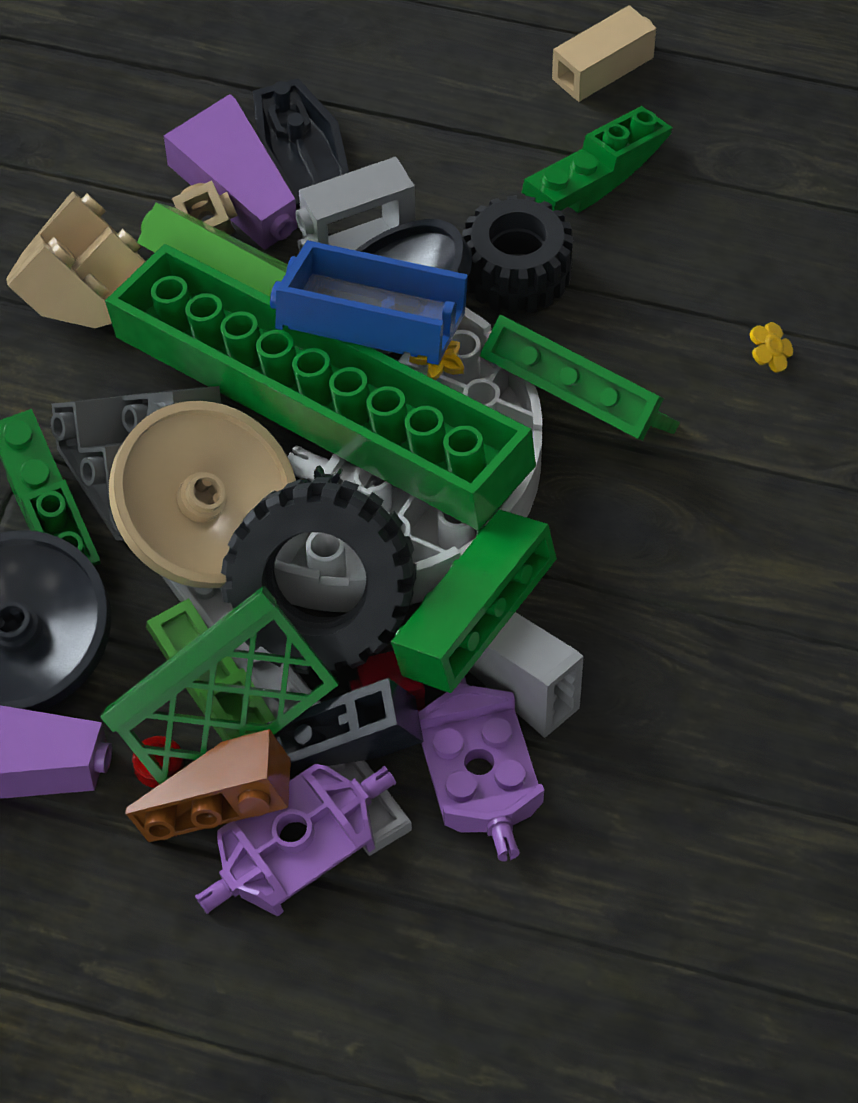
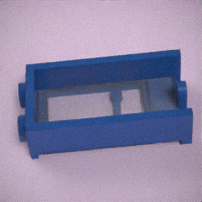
M307 240L297 257L292 256L290 258L286 275L282 281L275 282L271 291L270 307L271 309H276L275 329L283 330L286 325L291 330L399 354L408 352L412 357H417L418 355L426 356L427 363L439 365L465 314L468 275Z

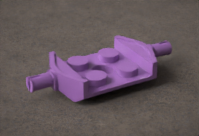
M464 677L452 693L446 692L418 712L424 740L421 745L444 824L461 833L487 832L488 836L493 837L498 859L500 861H507L506 854L508 850L510 860L520 854L512 832L513 825L531 817L542 805L544 788L542 784H538L514 709L515 697L513 692L469 686ZM480 758L491 763L493 768L486 774L475 775L466 769V765L471 760Z
M312 765L290 780L288 808L266 813L258 817L233 821L217 830L218 846L223 867L219 874L222 879L198 895L196 894L195 898L206 914H209L211 910L222 904L232 895L234 897L240 895L244 900L279 916L284 912L280 904L363 846H365L369 853L375 849L367 806L371 804V799H374L396 784L394 777L383 766L359 784L356 779L350 781L328 766ZM300 822L307 826L305 835L298 841L286 842L280 839L282 829L289 823Z

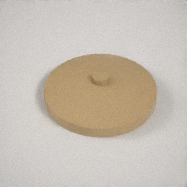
M179 402L165 406L145 417L129 433L120 446L110 472V507L122 538L131 551L150 569L171 581L196 588H221L226 582V576L221 573L223 558L229 551L228 543L234 531L252 508L274 490L279 491L283 489L288 483L296 481L290 461L277 440L266 428L247 414L215 402Z

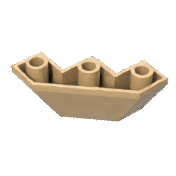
M73 191L22 252L7 276L6 281L7 285L41 316L98 328L112 324L105 300L146 261L137 253L142 246L122 228L117 233L101 217L106 210L94 198L86 193L81 199Z

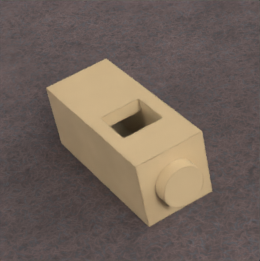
M628 5L554 48L552 79L580 102L654 58L656 27L647 17H643Z

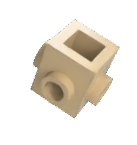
M212 180L207 183L189 186L180 195L172 198L177 209L200 221L204 216L211 215L213 216L212 218L203 222L228 235L236 232L230 220L238 216L227 192L219 195Z

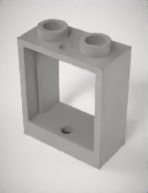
M395 156L300 189V209L295 211L296 220L303 239L298 240L299 251H301L307 240L356 250L370 239L388 229L415 221V186ZM382 205L381 218L328 236L327 224Z

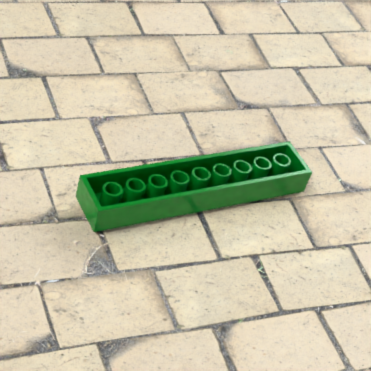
M167 244L161 246L105 300L116 338L208 387L219 386L221 394L478 531L536 467L531 428L371 347L291 330L286 325L283 330L275 329L276 309H271L270 296Z

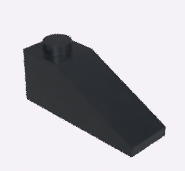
M389 678L311 706L274 734L291 759L290 772L306 770L314 764L332 766L380 758L424 742L415 696Z

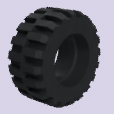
M316 477L310 483H304L302 479L288 483L283 489L272 491L252 508L234 531L228 543L230 548L227 555L223 558L221 573L226 576V582L221 589L223 601L231 603L234 609L265 585L277 600L276 604L332 674H337L344 665L348 664L354 669L366 663L369 655L372 653L378 655L389 644L391 637L400 628L409 609L414 594L413 587L416 581L417 564L413 563L412 560L414 547L410 536H404L401 530L402 520L395 511L389 514L381 506L384 501L373 492L370 496H367L357 491L359 485L347 480L342 485L331 483V477ZM302 533H325L342 540L356 552L366 572V585L362 598L352 610L336 617H317L300 611L284 597L276 582L274 566L279 551L290 539ZM274 620L257 632L255 651L261 646L271 654L285 655L287 636ZM250 638L245 641L248 646H250ZM292 643L291 656L304 658ZM270 662L278 667L282 665V663ZM295 665L294 668L295 673L309 675L312 670L311 666Z

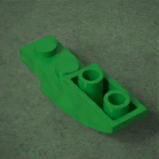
M640 106L586 134L583 148L525 178L521 193L525 196L535 197V202L541 203L546 201L552 204V211H562L570 207L579 213L599 201L640 168L671 135L673 127L658 118L653 112Z
M29 409L0 420V459L6 470L7 480L30 531L43 532L59 537L78 548L90 560L93 566L101 564L66 480H63L33 410Z

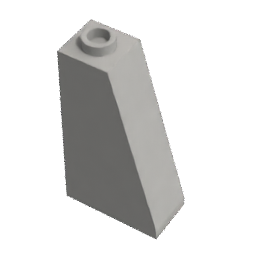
M516 612L469 670L487 688L513 692L515 712L544 738L580 708L584 656Z

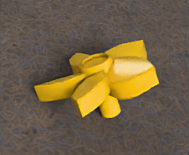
M451 340L439 365L427 363L426 356L409 357V362L413 364L428 365L427 376L434 380H437L443 371L452 375L464 374V365L458 357L460 342Z

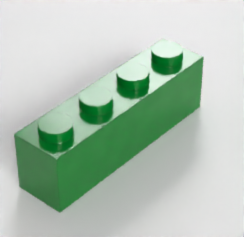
M499 509L486 526H483L478 531L473 542L460 558L452 563L446 575L433 591L425 596L420 607L406 624L398 629L391 641L403 677L448 693L454 691L556 561L554 545L547 523Z

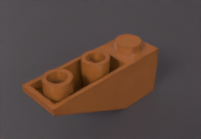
M270 729L222 741L126 807V815L148 842H153L286 809L289 806L291 759Z

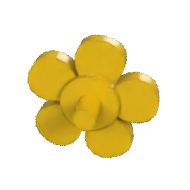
M770 322L765 327L759 325L751 330L750 339L754 344L758 345V347L753 349L752 355L759 365L769 363L771 370L778 373L786 369V358L793 355V347L788 339L784 338L781 340L783 336L781 327L774 322Z

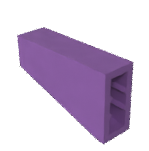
M227 95L164 135L168 166L191 186L198 183H207L212 180L219 195L227 192L238 215L230 220L264 250L277 241L287 238L292 231L298 228L295 215V198L232 95Z
M0 705V799L95 791L100 772L106 773L108 771L112 758V744L106 742L102 722Z

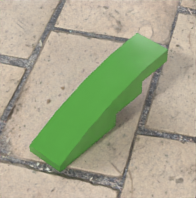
M189 598L148 620L146 624L147 630L167 660L208 629ZM226 656L217 663L215 683L245 686L246 671L244 668L238 669L232 657ZM210 669L196 680L209 682ZM186 687L205 715L208 690ZM214 691L211 718L241 721L244 694ZM250 695L247 722L265 724L275 720L263 698ZM213 726L223 741L239 737L240 729ZM245 731V735L256 733V731Z

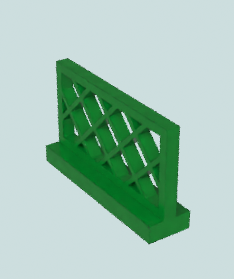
M499 315L479 355L487 361L643 441L650 426L675 434L680 424L679 421L658 411L664 400L663 397L503 315Z
M265 585L110 704L100 716L112 732H118L159 785L170 778L168 775L170 757L196 760L207 752L210 726L240 729L239 737L245 736L246 730L260 732L270 729L274 735L339 685L333 674L276 604L277 600ZM273 620L287 636L285 655L255 652L257 632ZM250 638L249 651L236 649ZM292 643L304 658L291 656ZM226 656L248 659L245 686L215 683L217 663ZM254 660L284 663L281 691L251 687ZM290 664L311 666L323 681L308 694L286 691ZM210 669L209 682L196 680ZM186 687L208 690L205 717L175 713L178 693ZM214 691L244 694L241 721L211 718ZM250 695L279 698L277 718L268 725L247 722ZM285 699L298 701L284 712ZM170 700L169 712L156 711ZM146 718L168 721L165 747L144 745L132 729ZM174 722L204 725L201 752L171 748ZM153 755L164 756L163 767Z

